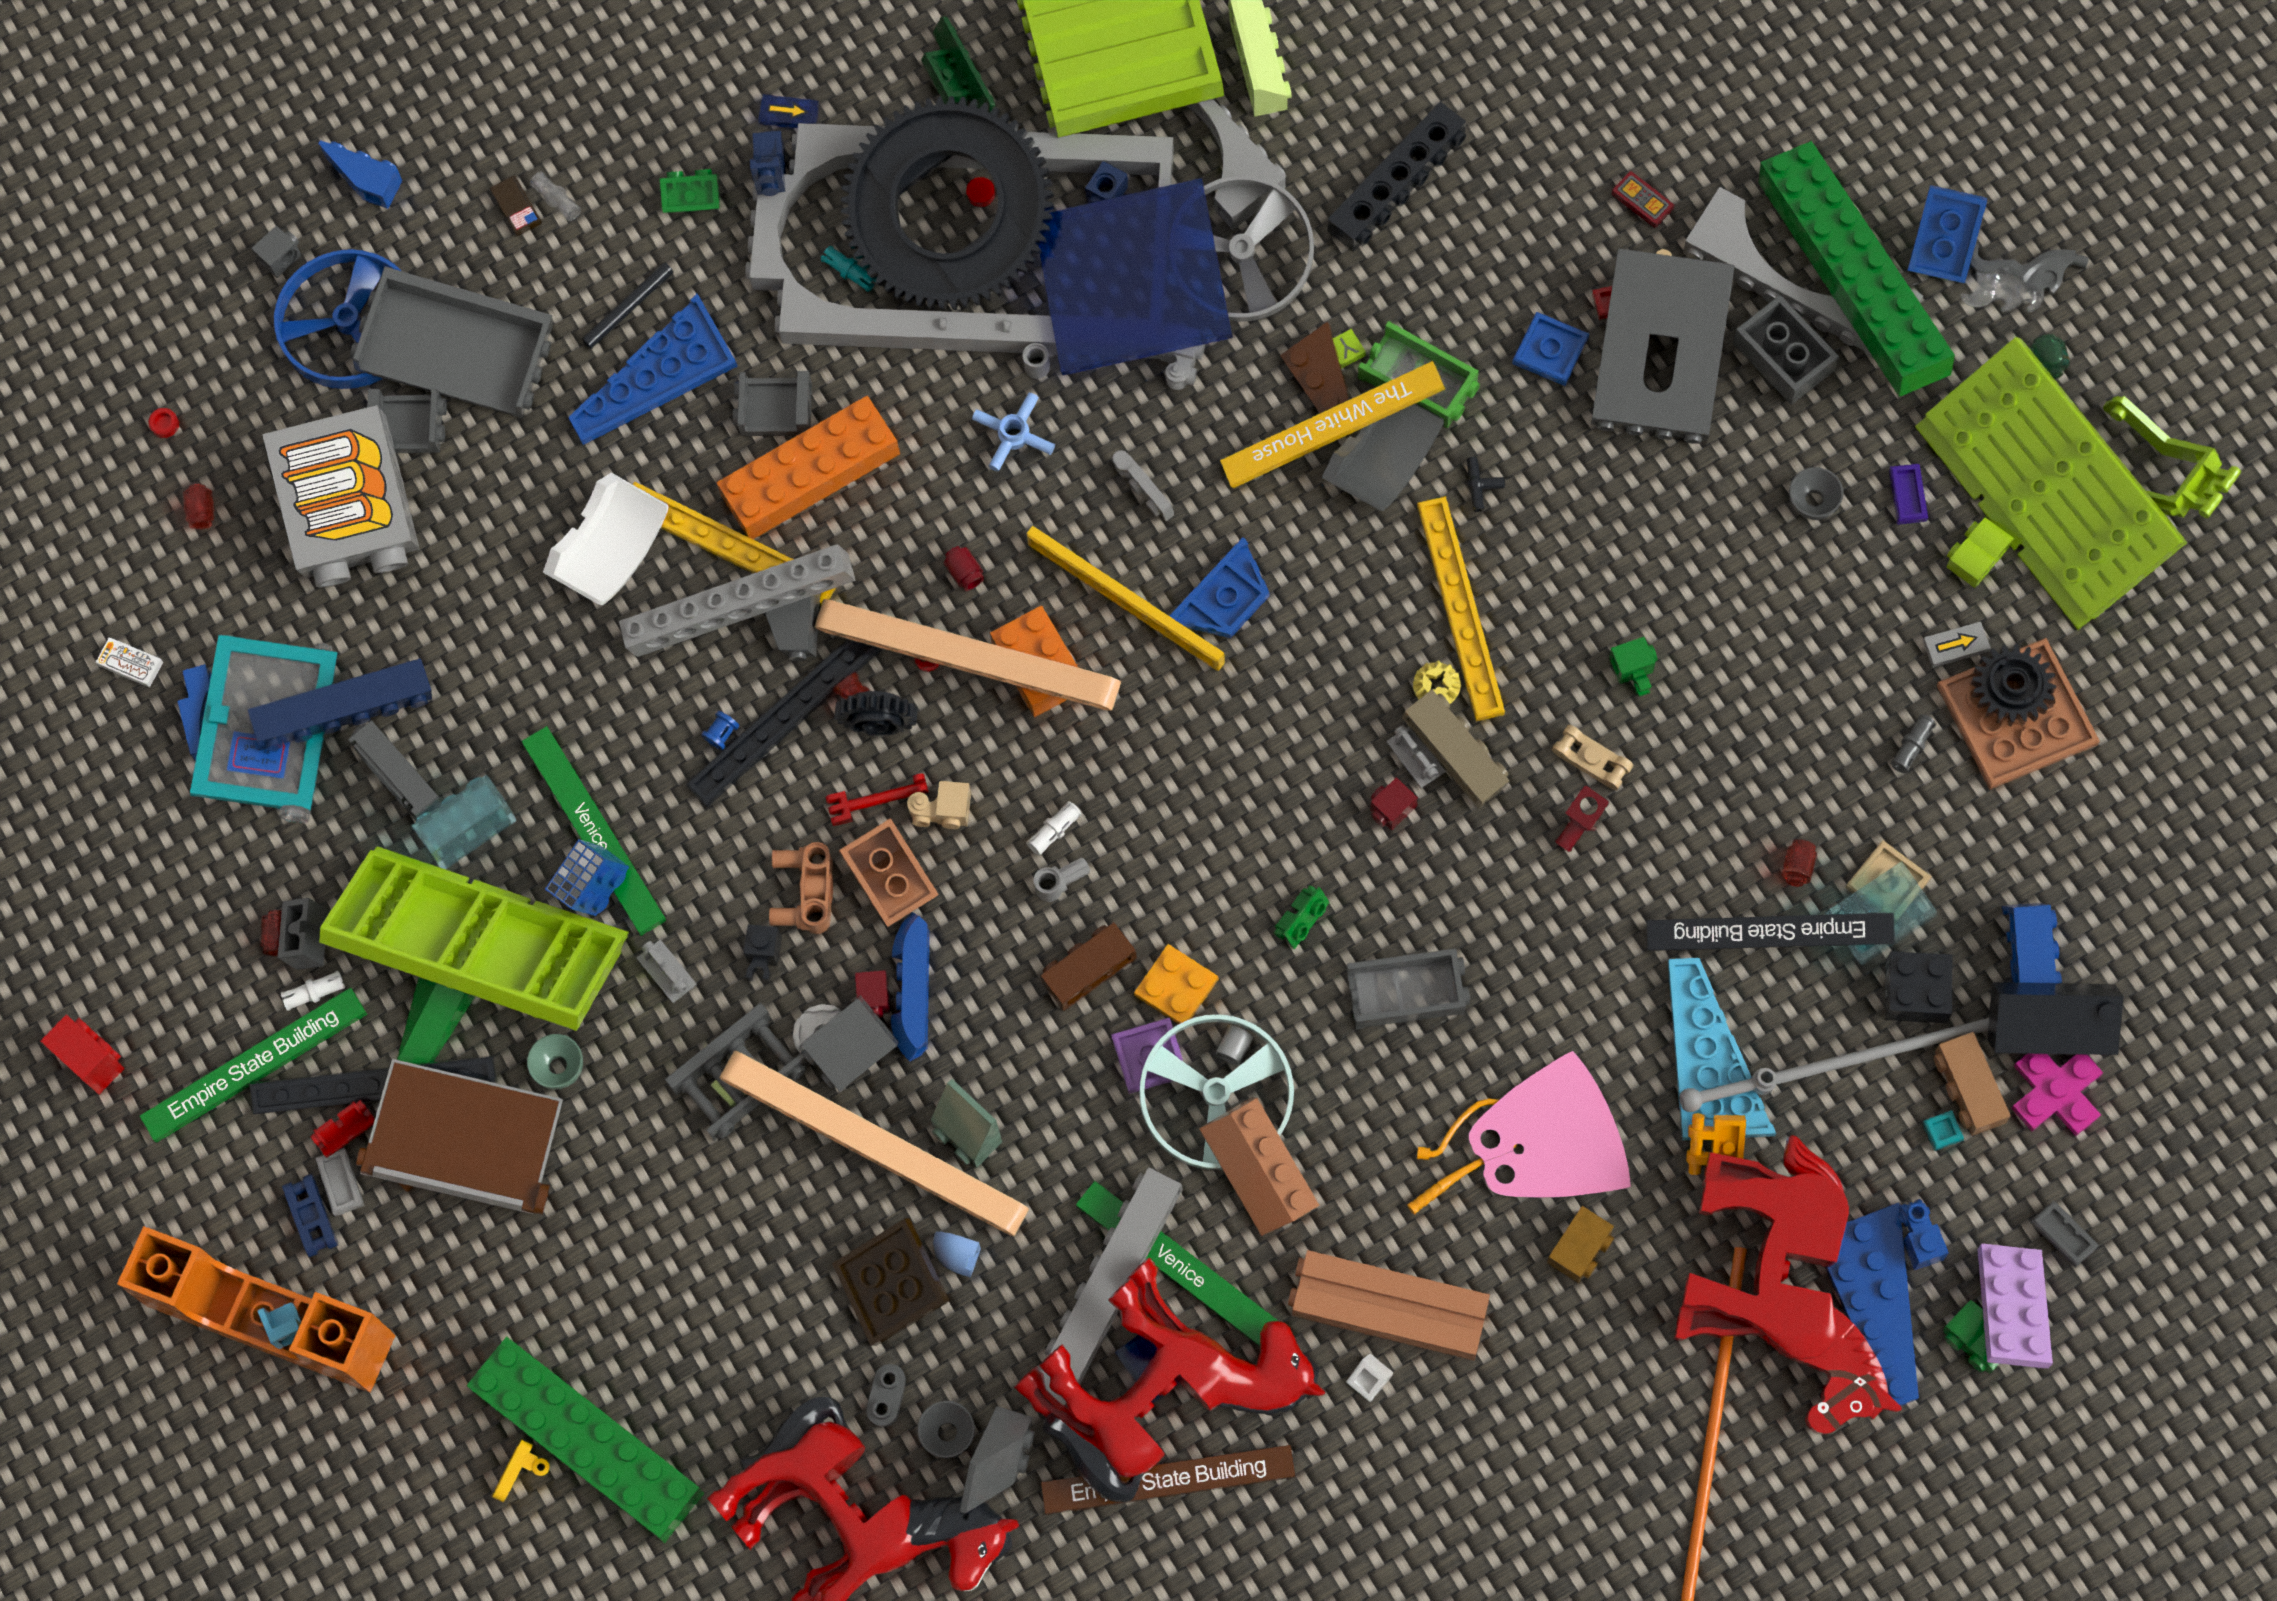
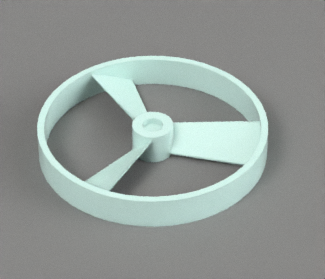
M1228 1015L1195 1017L1184 1021L1168 1031L1150 1052L1140 1081L1139 1097L1142 1115L1156 1142L1171 1156L1197 1168L1223 1170L1206 1140L1203 1162L1174 1150L1159 1135L1150 1120L1145 1103L1144 1091L1147 1071L1201 1091L1204 1101L1209 1105L1207 1123L1226 1113L1225 1103L1228 1101L1230 1093L1284 1070L1288 1087V1102L1284 1119L1277 1131L1280 1136L1289 1120L1294 1100L1291 1069L1278 1044L1258 1026L1244 1019ZM1207 1022H1225L1241 1026L1252 1031L1267 1043L1224 1079L1214 1077L1209 1080L1162 1046L1178 1032L1190 1026Z

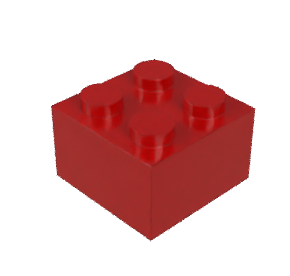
M66 1014L40 1041L99 1095L125 1069L118 1062L121 1056L79 1017L73 1021Z

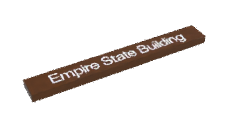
M1291 1445L1155 1465L1144 1473L1135 1497L1128 1502H1113L1100 1497L1082 1476L1041 1482L1045 1514L1050 1515L1295 1478ZM1120 1476L1121 1481L1125 1483L1128 1482L1131 1478Z

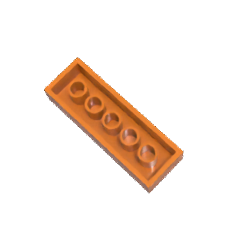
M867 395L716 483L721 497L746 536L755 539L900 455L896 438Z

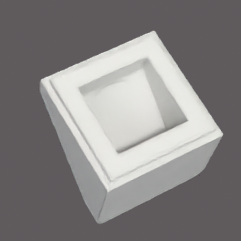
M1369 1354L1362 1359L1346 1383L1371 1402L1392 1377L1393 1372L1373 1355Z

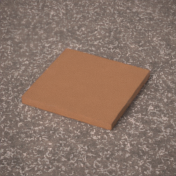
M2047 638L2020 648V653H2024L2027 647H2031V657L2041 653L2042 656L2039 663L2049 662L2050 666L2046 673H2055L2054 680L2050 682L2057 686L2055 692L2051 693L2054 700L2052 704H2046L2048 709L2045 714L2038 712L2039 717L2035 722L2027 716V722L2025 726H2022L2016 718L2012 727H2010L2006 717L1999 724L1996 723V713L1986 717L1988 707L1978 708L1977 704L1981 697H1972L1974 689L1978 688L1971 685L1973 677H1977L1973 673L1975 667L1942 680L1937 684V688L1989 790L2095 747L2100 743ZM2007 681V685L2011 689H2020V685L2017 682Z

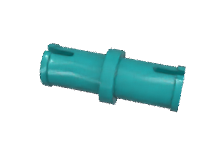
M831 245L823 252L826 256L822 255L821 261L840 272V277L845 280L849 278L867 292L874 287L875 284L872 281L875 282L877 276L870 278L867 274L868 271L866 269L863 270L858 265V260L853 257L848 258Z

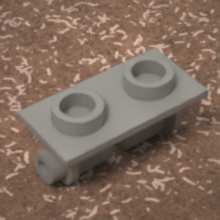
M1404 725L1400 726L1394 731L1396 735L1386 741L1420 788H1423L1446 772L1409 726L1407 728Z
M661 939L655 944L649 941L643 945L642 950L644 952L637 959L672 1003L676 1002L697 985Z

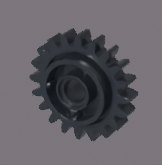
M2005 644L2002 645L2000 654L1995 649H1991L1989 658L1982 656L1979 662L1981 666H1976L1973 673L1977 677H1973L1971 685L1978 688L1974 689L1972 697H1981L1977 707H1988L1986 717L1996 713V723L1998 724L2004 717L2008 719L2007 722L2010 727H2012L2016 718L2022 726H2025L2027 716L2035 722L2039 717L2038 712L2045 714L2048 709L2046 704H2052L2054 700L2051 693L2055 692L2057 686L2050 682L2054 680L2055 673H2046L2050 663H2039L2042 656L2041 653L2034 657L2030 656L2031 647H2027L2024 653H2020L2018 644H2015L2012 652H2009ZM2007 681L2017 682L2020 685V689H2011L2007 685Z
M865 691L856 693L853 696L849 695L848 699L840 698V702H836L835 720L838 721L837 724H844V728H850L856 733L864 732L868 736L894 735L904 732V729H912V726H916L918 707H915L914 703H908L907 699L902 700L901 697L888 692Z

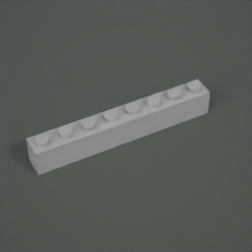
M1149 1167L1145 1174L1140 1173L1132 1187L1136 1192L1131 1201L1125 1200L1118 1213V1217L1121 1218L1116 1229L1111 1227L1103 1242L1107 1246L1102 1256L1096 1255L1089 1268V1272L1092 1274L1087 1284L1082 1282L1074 1296V1299L1078 1300L1072 1311L1067 1310L1059 1325L1063 1328L1057 1339L1053 1337L1045 1350V1354L1049 1356L1061 1344L1064 1345L1071 1355L1070 1367L1079 1385L1119 1312L1108 1301L1109 1297L1146 1260L1183 1190L1181 1183ZM1038 1365L1037 1367L1044 1374L1046 1389L1060 1403L1068 1407L1066 1401L1061 1396L1051 1391L1049 1387L1050 1377Z

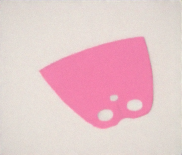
M1573 1051L1553 1061L1513 1088L1479 1118L1469 1133V1142L1474 1153L1485 1161L1483 1175L1488 1187L1494 1193L1511 1197H1568L1631 1187L1625 1150L1611 1111L1592 1075ZM1490 1129L1496 1131L1500 1136L1499 1145L1492 1149L1484 1147L1480 1139L1481 1134ZM1521 1144L1524 1147L1523 1153L1516 1154L1513 1151L1514 1145ZM1501 1165L1512 1167L1515 1173L1513 1181L1508 1184L1500 1183L1495 1176L1496 1169Z

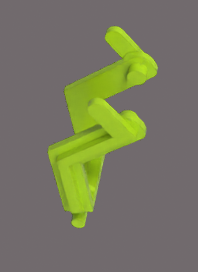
M2125 396L2113 397L2112 400L2104 404L2103 410L2116 421L2121 422L2125 420L2162 455L2197 463L2174 495L2167 496L2145 490L2165 515L2184 518L2191 508L2199 510V514L2202 517L2209 518L2223 499L2222 494L2219 492L2227 493L2241 474V470L2236 466H2231L2229 470L2221 469L2222 463L2215 448L2170 438Z

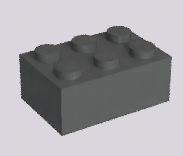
M1781 295L1738 327L1733 341L1735 347L1790 405L1833 373L1839 356Z

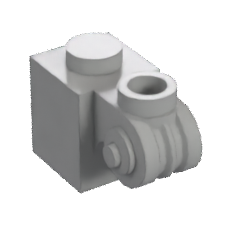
M1167 323L1159 348L1160 361L1171 363L1166 368V383L1171 389L1180 390L1187 385H1194L1197 375V368H1194L1196 359H1202L1205 343L1201 342V331Z

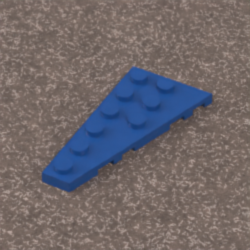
M698 293L690 299L691 303L681 312L678 311L671 318L672 321L661 332L657 331L626 361V365L607 380L608 383L596 394H592L568 417L583 445L737 367L734 357Z
M1899 1202L1847 1222L1837 1262L1831 1267L1825 1266L1847 1318L1859 1329L1876 1355L1887 1382L1888 1394L1900 1406L1916 1401L1919 1395L1902 1223L1898 1219Z

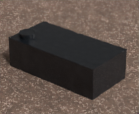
M1992 982L1987 1041L1995 1053L2118 1055L2124 996L2115 984Z

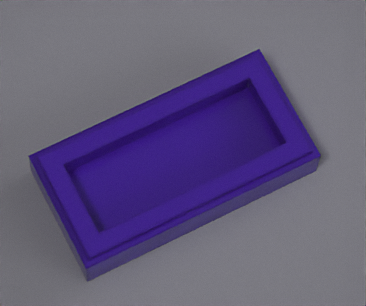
M1920 464L1890 466L1889 475L1897 525L1927 522L1928 513Z

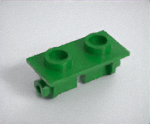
M1311 885L1307 889L1303 888L1291 904V907L1298 911L1295 915L1287 910L1275 925L1276 930L1274 934L1281 940L1286 938L1293 949L1307 937L1310 928L1325 913L1330 903L1320 887L1315 889Z

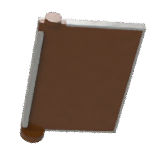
M392 1059L367 1149L360 1147L356 1165L361 1166L360 1174L525 1213L543 1215L550 1185L543 1184L542 1179L563 1099Z

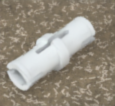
M1068 801L1057 814L1043 822L1044 826L1026 842L1027 846L1040 856L1051 843L1065 835L1064 831L1082 815L1081 811L1075 804Z
M335 971V973L314 981L312 978L308 979L304 985L281 992V997L284 998L283 1003L287 1011L310 1001L316 1003L320 1001V997L345 989V985L342 983L343 980L339 971Z

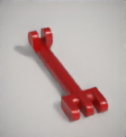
M924 774L914 775V784L847 800L845 791L827 795L825 797L827 804L839 802V804L828 807L829 814H842L831 818L832 826L853 822L852 811L908 798L917 792L929 793Z

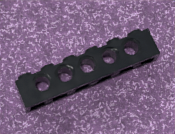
M1440 101L1328 218L1327 232L1353 252L1360 245H1366L1371 239L1373 231L1379 225L1384 226L1392 215L1391 212L1397 206L1401 207L1407 202L1411 194L1410 192L1416 186L1421 187L1426 182L1429 172L1435 166L1438 168L1444 163L1448 156L1447 153L1453 147L1458 148L1466 138V121ZM1432 137H1440V138H1442L1443 140H1441V141H1433V140H1431L1430 138H1432ZM1420 156L1424 159L1421 161H1415L1412 159V157ZM1403 176L1405 179L1397 181L1393 177ZM1377 195H1383L1386 197V199L1377 200L1374 197ZM1358 215H1365L1368 218L1365 220H1358L1355 217Z

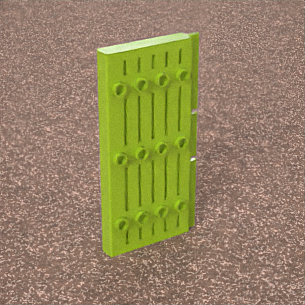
M2015 337L1927 412L1925 414L1926 417L1915 426L1972 499L1976 500L1983 495L1984 499L1978 503V506L1992 523L2014 538L2011 544L2012 549L2016 550L2020 545L2024 546V549L2017 555L2077 630L2081 629L2090 620L2097 618L2188 543L2021 338Z
M378 846L374 851L370 850L320 927L319 943L575 1031L578 1030L619 958L622 946L629 934L628 931L537 900L531 905L529 904L531 898L475 879L472 884H469V877Z

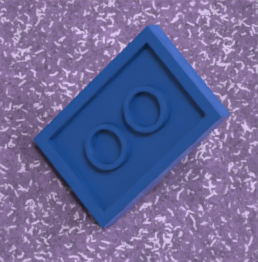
M1930 185L1908 271L1965 283L1987 204V198Z

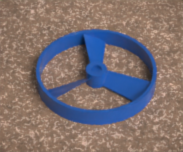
M339 250L312 259L300 267L288 279L276 303L274 328L278 343L286 358L301 375L319 385L337 389L359 388L383 379L367 373L347 377H334L316 373L297 362L288 352L285 342L336 325L341 333L352 335L354 340L359 343L362 334L359 333L362 319L360 313L368 301L371 291L378 284L384 267L401 271L395 264L372 252ZM355 262L344 304H340L334 309L333 318L283 322L287 305L303 282L327 267L340 263Z

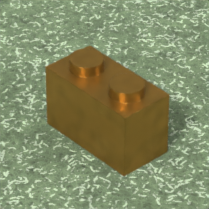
M1582 1206L1551 1252L1547 1264L1578 1284L1583 1276L1589 1279L1598 1265L1594 1261L1599 1251L1606 1253L1615 1239L1611 1235L1614 1226Z

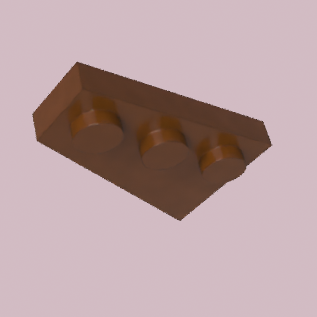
M1328 321L1280 355L1319 413L1350 400L1339 363L1338 352L1333 341L1331 326Z

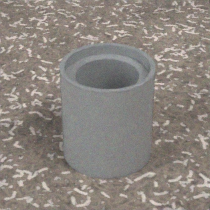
M1032 343L1023 351L1024 369L1029 377L1040 379L1049 373V353L1042 344ZM1034 358L1043 359L1039 364L1030 363Z
M1229 1025L1216 1051V1055L1231 1064L1241 1065L1253 1040V1036L1239 1027Z

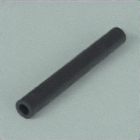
M662 263L582 338L583 343L589 349L597 345L674 273L672 268L667 263Z

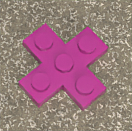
M2028 1053L2015 1063L2014 1067L2031 1085L2033 1090L2015 1103L2011 1109L2031 1131H2034L2053 1114H2056L2070 1131L2077 1136L2101 1116L2081 1093L2103 1074L2102 1070L2087 1054H2076L2060 1068L2048 1054Z

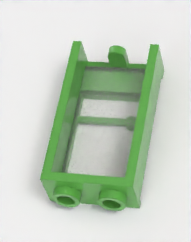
M1390 321L1385 325V336L1379 344L1375 342L1372 346L1368 362L1366 364L1361 362L1358 366V379L1378 387L1433 361L1445 390L1416 404L1444 419V427L1446 428L1450 426L1453 420L1457 422L1465 409L1463 404L1468 397L1472 399L1480 386V383H1478V370Z

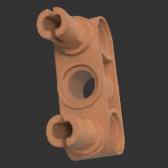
M814 842L800 847L799 850H772L773 868H799V871H802L800 878L801 905H797V908H770V926H797V929L807 930L813 934L825 932L830 926L831 903L833 901V861L829 849L823 843ZM821 854L825 856L822 863H811V859L815 855ZM814 912H821L823 914V917L818 922H810L808 920L809 916Z

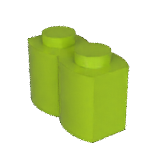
M1986 517L1979 524L1974 521L1964 534L1967 539L1962 544L1957 542L1947 554L1950 560L1946 567L1974 588L1979 585L1992 567L2006 553L2014 539Z

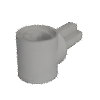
M1080 858L1060 869L1054 866L1038 870L1034 876V886L1038 898L1045 902L1057 900L1061 893L1068 890L1066 885L1090 873L1086 860ZM1045 880L1056 882V885L1050 890L1040 887L1041 883Z

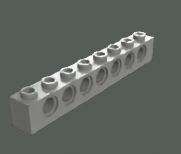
M836 544L619 621L625 648L637 657L856 580L849 554Z

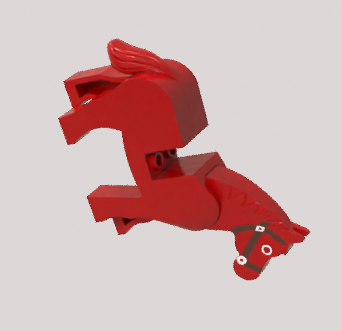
M1794 1135L1786 1139L1783 1165L1789 1173L1794 1175L1793 1177L1778 1174L1756 1161L1710 1152L1707 1157L1702 1186L1704 1188L1699 1214L1711 1215L1723 1210L1742 1209L1764 1217L1771 1224L1765 1234L1756 1264L1754 1295L1689 1273L1687 1275L1682 1306L1679 1308L1674 1339L1684 1341L1699 1335H1710L1720 1338L1747 1335L1758 1336L1784 1357L1824 1372L1827 1375V1382L1821 1393L1822 1401L1812 1406L1805 1417L1806 1425L1816 1434L1825 1435L1831 1433L1851 1418L1868 1417L1873 1420L1882 1410L1901 1411V1406L1888 1394L1887 1382L1882 1367L1869 1343L1859 1329L1842 1312L1833 1307L1831 1293L1781 1283L1784 1282V1279H1787L1790 1268V1261L1785 1260V1258L1831 1267L1837 1262L1849 1215V1205L1841 1181L1835 1171Z

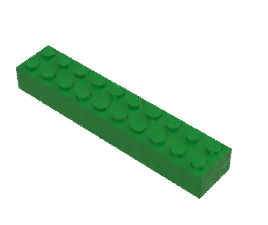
M1810 141L1760 162L1759 185L1897 395L1901 397L1950 376L1955 354L1813 142Z

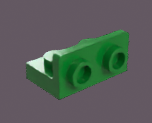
M712 169L695 170V176L684 177L683 171L666 172L667 178H660L663 213L721 209L718 185L719 174L712 175Z

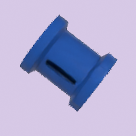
M717 711L715 721L708 731L702 732L701 736L712 746L723 750L727 738L740 725L727 714Z

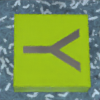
M1352 329L1333 338L1341 369L1366 356L1365 349Z

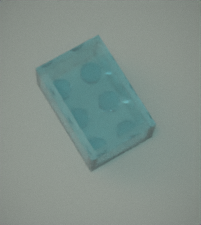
M485 775L482 778L478 777L470 781L466 789L459 794H453L445 798L441 806L434 811L425 812L419 816L416 823L412 825V828L438 866L447 869L513 824L517 819L490 778Z
M1902 861L1825 912L1826 915L1894 913L1895 944L1938 916L1936 909ZM1894 944L1850 945L1848 947L1862 966Z

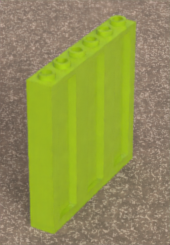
M1017 0L1019 11L1025 9L1026 16L1021 17L1025 34L1031 33L1032 40L1027 41L1031 57L1037 56L1038 63L1034 64L1038 81L1043 80L1045 87L1040 88L1043 104L1049 103L1051 108L1050 111H1046L1049 127H1056L1058 138L1224 96L1222 78L1200 0Z

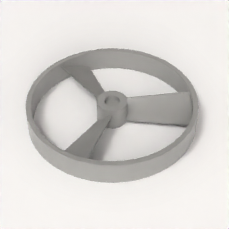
M1246 175L1221 178L1196 191L1177 214L1171 230L1169 243L1174 276L1188 299L1212 316L1237 322L1266 318L1290 304L1307 282L1314 256L1312 228L1299 202L1288 191L1274 182ZM1246 184L1263 187L1272 191L1245 233L1237 234L1231 240L1180 225L1186 213L1199 199L1219 188ZM1296 210L1307 231L1309 258L1299 283L1288 296L1276 303L1253 258L1255 245ZM1174 250L1229 252L1232 260L1240 265L1250 313L1222 311L1211 307L1197 298L1186 286L1179 274Z

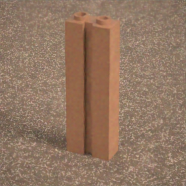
M1309 1250L1306 1252L1305 1259L1299 1258L1295 1276L1301 1277L1298 1289L1292 1287L1288 1306L1293 1307L1292 1316L1475 1361L1490 1294Z

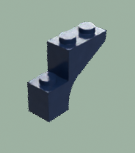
M781 130L752 133L754 154L753 158L750 159V170L757 195L774 196L780 192H786L784 174H786V163Z

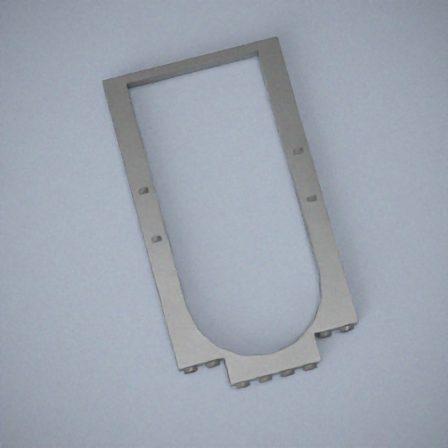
M798 123L797 134L792 135V151H796L795 160H790V175L784 174L786 192H780L774 196L757 195L755 185L753 186V200L757 201L756 210H751L750 221L751 227H754V235L748 238V252L752 253L751 262H746L745 274L746 279H750L753 290L778 291L777 304L778 307H781V314L775 317V333L780 334L782 344L1023 353L1028 345L1039 343L1047 348L1049 354L1160 359L1159 348L1163 332L1174 155L1173 137L1072 134L1058 138L1057 133L1027 132L1025 139L1029 137L1034 139L1035 143L1031 148L1039 147L1041 153L1037 157H1044L1046 163L1041 168H1048L1049 171L1095 173L1104 161L1127 174L1159 175L1150 320L853 308L823 301L801 286L785 264L782 254L781 236L789 210L811 184L839 169L849 168V163H858L853 153L862 154L864 152L859 144L861 142L869 145L870 141L866 134L870 133L876 136L877 132L874 126ZM957 155L952 156L949 160L938 166L985 169L977 162Z

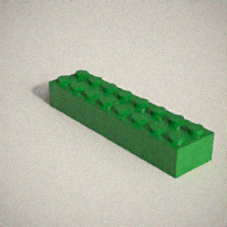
M507 1336L466 1385L483 1401L664 1543H666L704 1494L700 1487Z

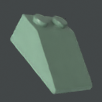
M951 1079L947 1083L931 1118L934 1128L932 1133L944 1145L947 1142L956 1148L954 1154L965 1165L971 1162L977 1168L1002 1143L997 1121Z

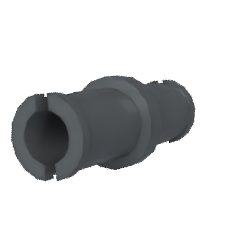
M1924 714L1919 715L1910 733L1903 737L1901 741L1903 745L1890 763L1898 772L1908 773L1916 756L1924 751L1926 747L1925 742L1933 728L1937 725L1931 717Z

